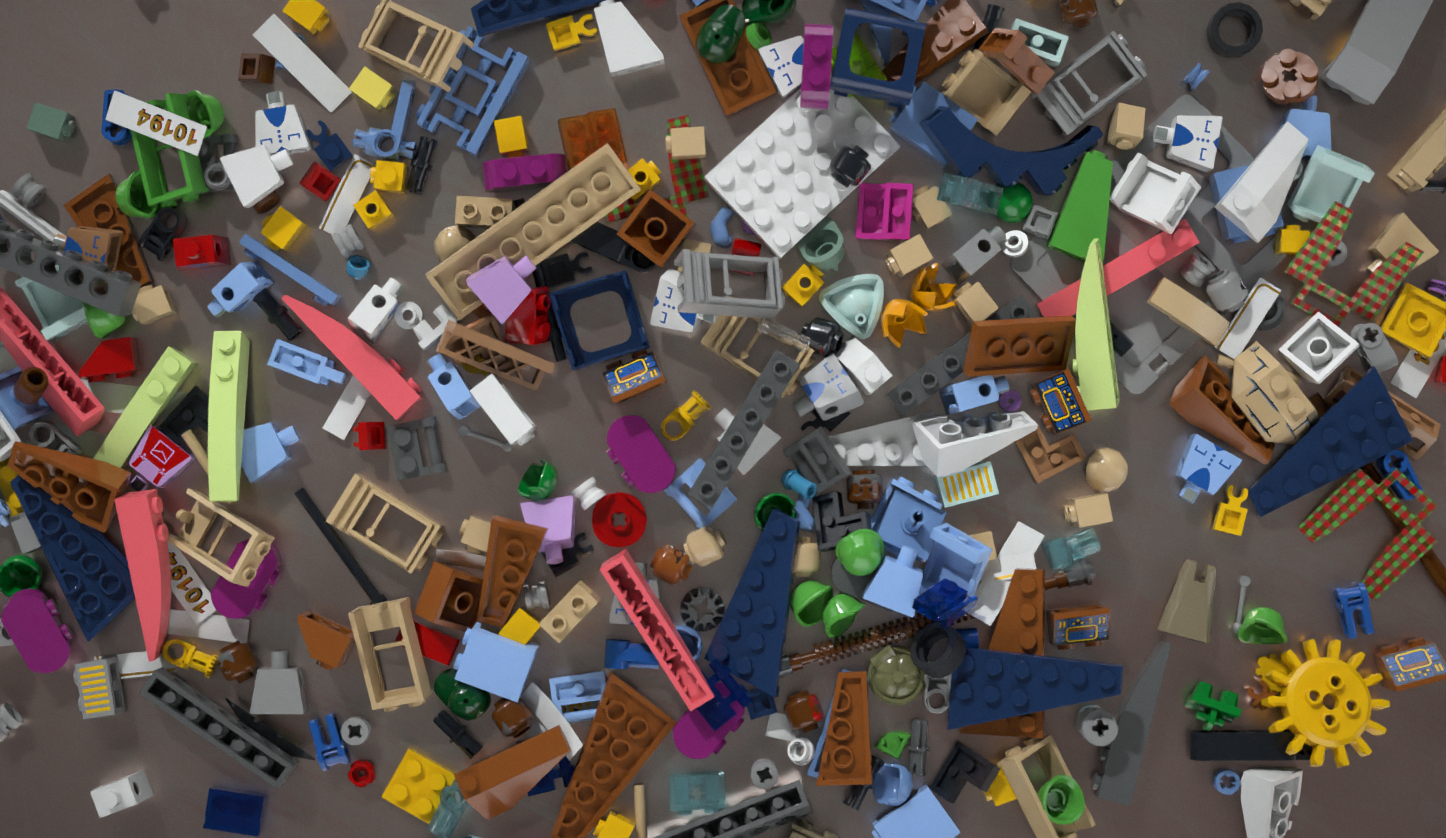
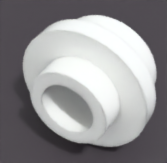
M1018 230L1005 234L1006 239L1001 242L1002 251L1009 257L1016 258L1022 256L1029 246L1027 236ZM1019 240L1016 245H1010L1012 241Z
M404 302L395 311L397 324L407 330L413 329L423 319L421 308L413 302ZM408 310L413 312V318L410 321L404 319V313Z
M799 737L790 742L787 753L794 764L803 766L813 759L815 749L809 739ZM804 747V753L801 756L800 752L801 749Z

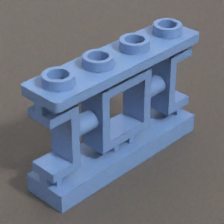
M468 26L466 31L461 30L460 33L464 34L471 41L474 40L475 44L470 49L472 52L480 55L482 59L476 70L462 63L457 73L456 70L449 68L443 82L450 86L451 90L449 93L446 92L444 98L456 105L450 119L436 112L430 122L434 111L445 93L444 90L431 85L429 90L431 97L427 104L423 103L420 106L416 118L418 119L417 125L432 134L435 133L440 122L462 133L456 145L479 158L495 128L494 120H499L530 60L528 56L519 51L516 52L508 47L502 59L480 48L485 36L479 37L477 31L473 27ZM462 44L456 57L462 61L469 47ZM513 60L496 93H494L498 85L497 81L485 76L492 62L506 69L510 61ZM466 74L488 85L476 108L454 97ZM486 108L487 110L470 142H467L472 132L459 125L466 111L480 118Z

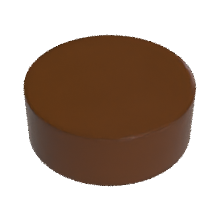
M274 190L252 207L257 214H263L274 208L281 198Z

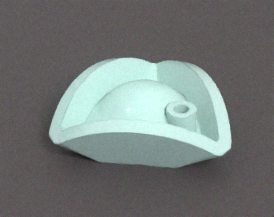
M876 274L848 277L822 290L819 295V301L843 328L860 339H866L873 333L880 317L884 297L883 280Z

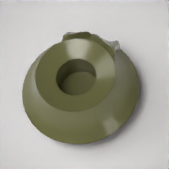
M889 644L870 659L871 664L868 670L869 685L873 693L881 701L891 705H904L915 700L925 687V673L912 662L910 649L901 646L892 647Z

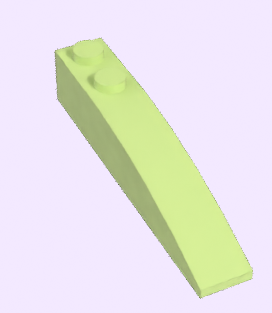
M1099 238L1093 239L1088 249L1079 288L1075 326L1076 359H1073L1074 376H1079L1080 386H1077L1087 411L1117 408L1120 402Z
M214 331L208 408V479L210 502H239L250 341L242 331Z
M168 346L119 417L94 459L105 461L124 469L150 425L156 424L197 365V362L177 348Z

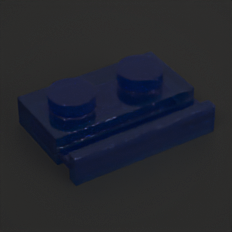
M944 578L916 597L912 608L934 622L937 620L941 621L942 626L946 628L976 607L978 597L968 596V591L958 586L957 583Z
M210 787L203 828L256 837L260 836L266 795Z

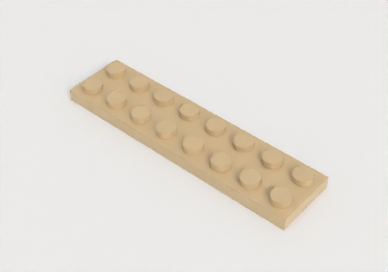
M607 143L426 273V277L456 317L461 320L483 304L466 283V278L503 256H506L513 265L524 256H527L536 266L641 189Z

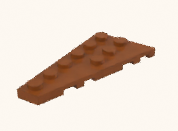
M1016 568L1014 570L988 649L1045 656V569ZM1045 710L962 727L960 734L1043 738L1045 736Z
M611 671L550 834L551 838H586L677 723L674 718Z

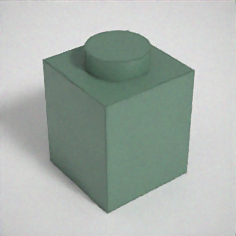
M35 102L26 129L66 143L67 138L72 136L75 129L74 116Z

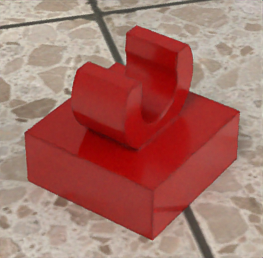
M384 421L359 422L358 426L352 428L353 432H358L359 442L353 443L354 447H359V450L386 449Z

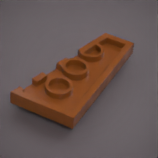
M947 0L926 23L915 84L989 33L966 0ZM909 42L880 72L885 81H896L902 76Z
M107 174L63 206L78 227L84 226L123 231L116 270L131 274L132 279L140 282V288L150 283L152 279L141 250L137 246V240L128 216L122 213L117 205L115 196L117 188L111 174Z
M500 516L492 518L477 618L478 622L502 628L506 625L549 528Z
M867 671L839 672L816 786L872 784Z

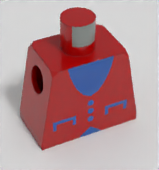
M202 235L173 239L175 262L178 271L231 265L228 237ZM216 245L218 246V255L216 253Z

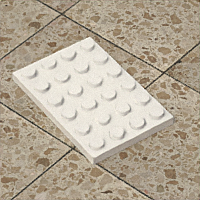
M800 88L704 177V180L779 259L900 148V145L852 94L848 93L847 97L833 95L834 90H830L828 110L800 108ZM857 145L869 154L867 160L871 164V169L859 185H849L846 188L830 175L832 172L830 162L843 146H849L853 149Z

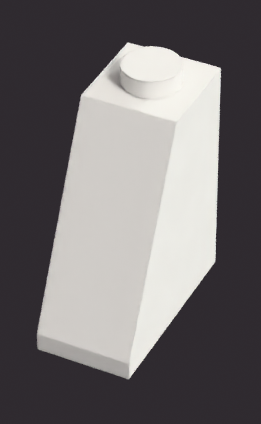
M606 0L598 4L599 7L594 8L611 77L665 64L663 53L621 1L615 3V0Z
M851 336L842 344L837 354L834 353L845 371L866 395L874 392L893 376L877 356L854 336Z

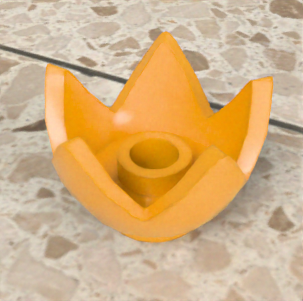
M934 263L925 269H920L912 284L910 294L912 301L928 311L944 310L956 305L954 301H947L956 290L957 284L935 282L938 263Z
M895 299L890 301L884 308L881 320L884 338L888 336L898 348H901L906 330L927 334L923 316L928 315V313L921 306L909 300Z

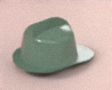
M826 216L796 244L808 263H812L815 267L822 270L833 268L835 271L839 270L838 263L841 262L845 255L844 238L836 223L830 217Z

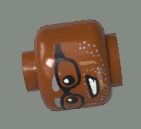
M666 545L664 548L659 547L650 564V567L653 568V576L670 585H677L681 579L686 581L693 568L692 565L688 564L690 561L689 555L672 545Z

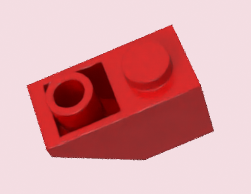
M548 287L532 288L530 293L505 321V343L537 345L548 342L550 325L548 323L550 296L548 295Z
M124 337L101 341L78 372L79 378L88 379L89 383L106 381L105 376L116 375V379L133 377V372L141 371L137 338Z

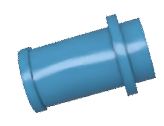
M788 469L782 475L781 482L785 489L793 490L805 499H811L815 495L817 485L802 477L798 470Z

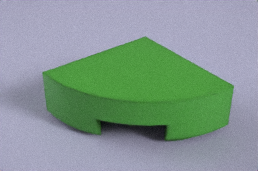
M902 731L889 732L880 737L873 747L899 760L911 734Z

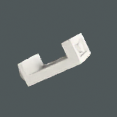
M1138 152L1134 159L1129 162L1126 172L1119 183L1113 187L1110 201L1120 211L1172 234L1201 186L1192 175L1183 171L1181 174L1175 173L1149 161L1143 154Z

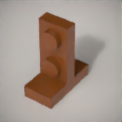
M994 28L978 50L983 52L985 57L996 58L1033 94H1039L1055 72L1024 43L1027 37L1020 30Z

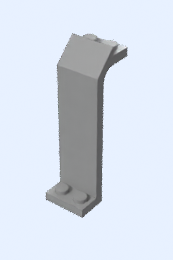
M1368 0L1344 47L1337 57L1324 69L1320 79L1326 81L1330 87L1350 95L1358 103L1365 105L1374 104L1399 68L1434 0Z

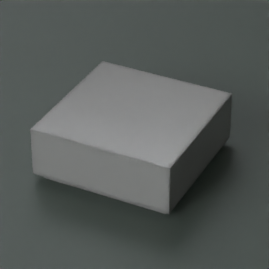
M1033 204L1023 226V231L1049 240L1059 213Z

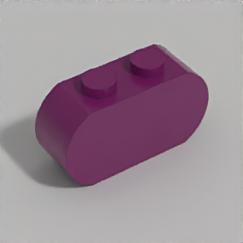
M805 23L800 108L828 110L833 25Z
M541 154L503 158L482 163L485 192L490 193L546 188L567 172L564 154Z
M627 415L617 419L611 425L607 434V444L610 449L606 452L615 465L620 462L625 472L622 473V476L629 487L632 488L635 485L639 491L645 493H656L668 487L674 479L676 465L647 421L640 416Z
M250 539L243 540L236 545L226 564L227 566L234 569ZM273 543L270 545L268 554L264 556L257 569L255 578L248 587L232 583L220 575L211 591V600L213 606L221 615L232 619H239L254 614L256 610L261 611L269 597L265 595L270 585L274 587L282 574L279 571L282 558L277 547Z
M23 589L14 593L7 600L1 622L30 670L37 673L54 672L60 669L68 660L72 644L71 638H73L72 631L66 622L62 624L57 615L60 612L53 599L48 600L45 593L39 590Z
M722 680L710 682L708 685L715 697L691 712L687 709L674 725V743L685 756L693 759H704L709 757L712 752L717 754L727 741L724 740V737L731 730L735 733L745 721L741 718L745 711L743 695L730 682Z

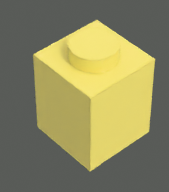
M365 66L349 88L352 93L379 112L383 107L387 109L395 98L393 93L396 89Z

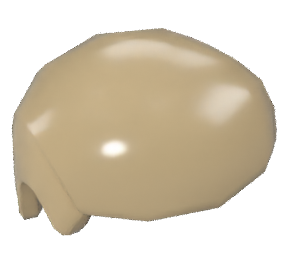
M461 226L447 227L439 232L436 237L434 253L442 263L475 239V235L467 228Z
M1103 448L1095 451L1088 458L1085 478L1094 490L1103 493L1116 491L1126 480L1128 465L1126 459L1119 451Z

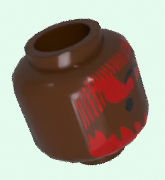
M808 690L787 697L788 702L785 703L783 709L788 723L793 730L802 729L803 733H807L819 728L817 722L823 719L824 713L816 694H809Z

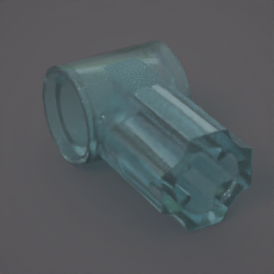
M1094 528L1066 538L1062 536L1041 544L1051 571L1074 563V560L1102 550Z
M458 784L443 789L440 795L441 802L427 827L430 833L437 837L451 838L465 809L471 806L465 801ZM456 791L460 795L459 803L455 800Z

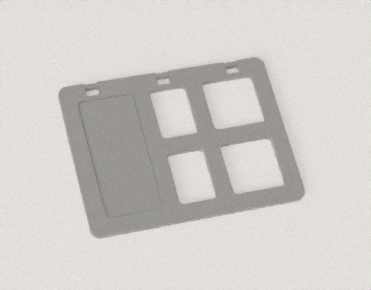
M1190 94L1181 96L1143 132V138L1134 150H1124L1113 161L1110 190L1119 183L1126 172L1129 162L1134 159L1138 152L1146 157L1160 144L1153 142L1156 125L1171 128L1173 118L1180 115H1213L1195 96ZM1221 124L1217 151L1228 161V166L1223 171L1250 165L1255 159ZM1209 184L1193 199L1181 220L1186 218L1200 242L1195 247L1218 271L1227 269L1229 272H1237L1249 292L1260 277L1263 279L1287 255L1274 254L1275 250L1272 248L1275 245L1274 236L1246 264H1240L1201 222L1202 218L1215 206ZM1287 194L1281 209L1285 225H1300L1301 230L1310 231L1311 233L1314 228L1313 220L1309 219L1308 222H1303L1292 216L1293 211L1287 206V202L1290 199V196ZM1109 217L1103 265L1136 247ZM1034 236L1029 240L1028 249L1022 256L1011 258L1010 266L1019 278L1043 301L1081 279L1085 263L1046 248L1049 240ZM1157 268L1107 296L1110 320L1134 343L1122 357L1114 351L1117 380L1131 394L1143 393L1200 339V337L1170 320L1167 315L1146 303L1159 280L1165 277ZM1210 298L1205 302L1209 307L1213 303ZM1219 310L1217 313L1224 316L1229 310ZM1160 355L1165 362L1154 372L1148 364Z

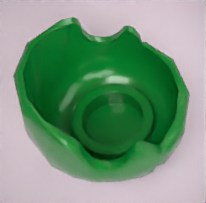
M1019 182L1011 187L995 185L988 196L989 209L1001 221L1019 223L1028 217L1033 207L1032 194L1025 185Z
M540 460L543 465L532 463L527 469L518 486L519 495L531 501L544 500L552 494L557 485V471L551 463Z
M773 492L763 495L754 507L753 514L756 526L763 532L773 509H778L795 518V503L785 494Z
M18 554L8 557L0 566V591L5 596L11 597L14 593L23 589L36 590L43 576L40 565L34 559L25 555Z

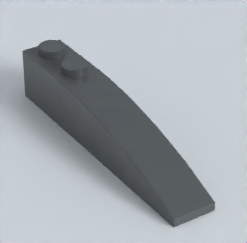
M1160 640L1142 665L1115 716L1116 724L1118 725L1116 738L1110 744L1100 748L1098 762H1101L1099 773H1094L1091 783V789H1094L1093 794L1097 798L1128 806L1131 805L1172 644L1168 641Z

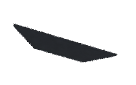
M225 698L241 722L290 756L316 760L244 709Z

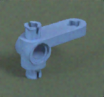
M403 79L391 130L371 127L368 132L356 129L354 136L361 140L353 138V147L364 148L365 155L379 157L387 161H399L401 157L414 159L415 153L410 150L416 151L417 143L406 141L405 137L416 91V80ZM387 138L393 139L394 147L392 150L383 152L381 150L382 141Z

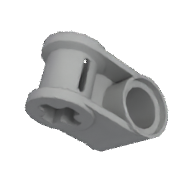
M1367 323L1358 324L1352 328L1350 337L1359 343L1356 351L1366 372L1372 366H1375L1378 373L1381 374L1398 364L1397 355L1389 345L1379 325ZM1366 331H1369L1370 335L1367 337V340H1364L1363 336L1366 335Z
M43 421L36 423L29 430V440L35 446L65 452L68 449L66 453L81 455L83 453L82 448L75 441L65 435L51 422ZM41 426L48 428L50 431V438L46 442H42L37 437V430Z
M952 673L943 678H931L926 674L924 675L925 687L922 700L923 705L930 712L942 713L949 707ZM933 693H940L943 696V703L938 708H932L929 704V697Z

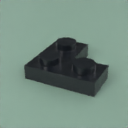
M195 385L159 425V428L178 445H182L185 442L181 436L184 432L190 429L194 432L198 426L208 434L209 395L199 386Z
M835 491L812 497L819 551L835 550L837 543L841 539L859 529L872 530L870 513L865 511L844 516L842 493Z
M957 741L929 789L946 801L954 804L967 781L987 793L1001 768L965 744Z

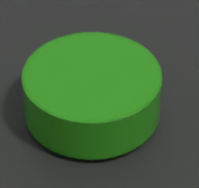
M754 22L747 26L746 35L754 48L758 50L771 44L772 36L770 30L763 22Z

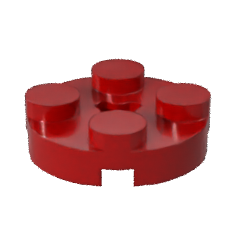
M622 492L608 494L601 498L593 509V531L597 538L608 546L620 548L630 546L641 538L646 529L647 515L645 508L631 494ZM623 512L626 515L624 520L627 524L624 527L622 525L615 527L612 524L614 522L613 514L620 515Z

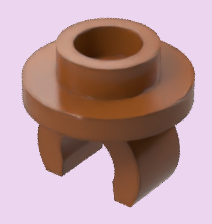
M1263 680L1259 681L1263 687L1261 694L1256 695L1252 688H1247L1248 695L1255 699L1251 706L1253 709L1259 707L1261 711L1269 708L1262 706V699L1273 695L1278 696L1276 691L1270 692L1269 685Z

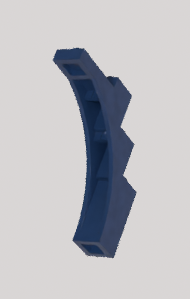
M939 106L919 123L956 176L971 178L982 170L981 165H983L997 185L1011 187L1022 179L1021 174H1023L1035 192L1045 196H1051L1062 188V183L1068 179L1062 169L1066 170L1077 162L1076 157L1083 152L1086 153L1094 149L1098 145L1097 140L1104 135L1098 126L1087 125L1064 144L1040 151L1018 152L995 146L981 139L963 125L947 106Z

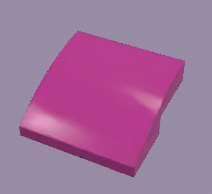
M861 183L859 185L856 239L909 240L914 184Z

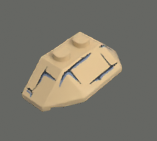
M1257 341L1234 358L1231 392L1233 401L1264 441L1296 444L1303 437L1302 435L1320 419L1314 406L1283 366Z

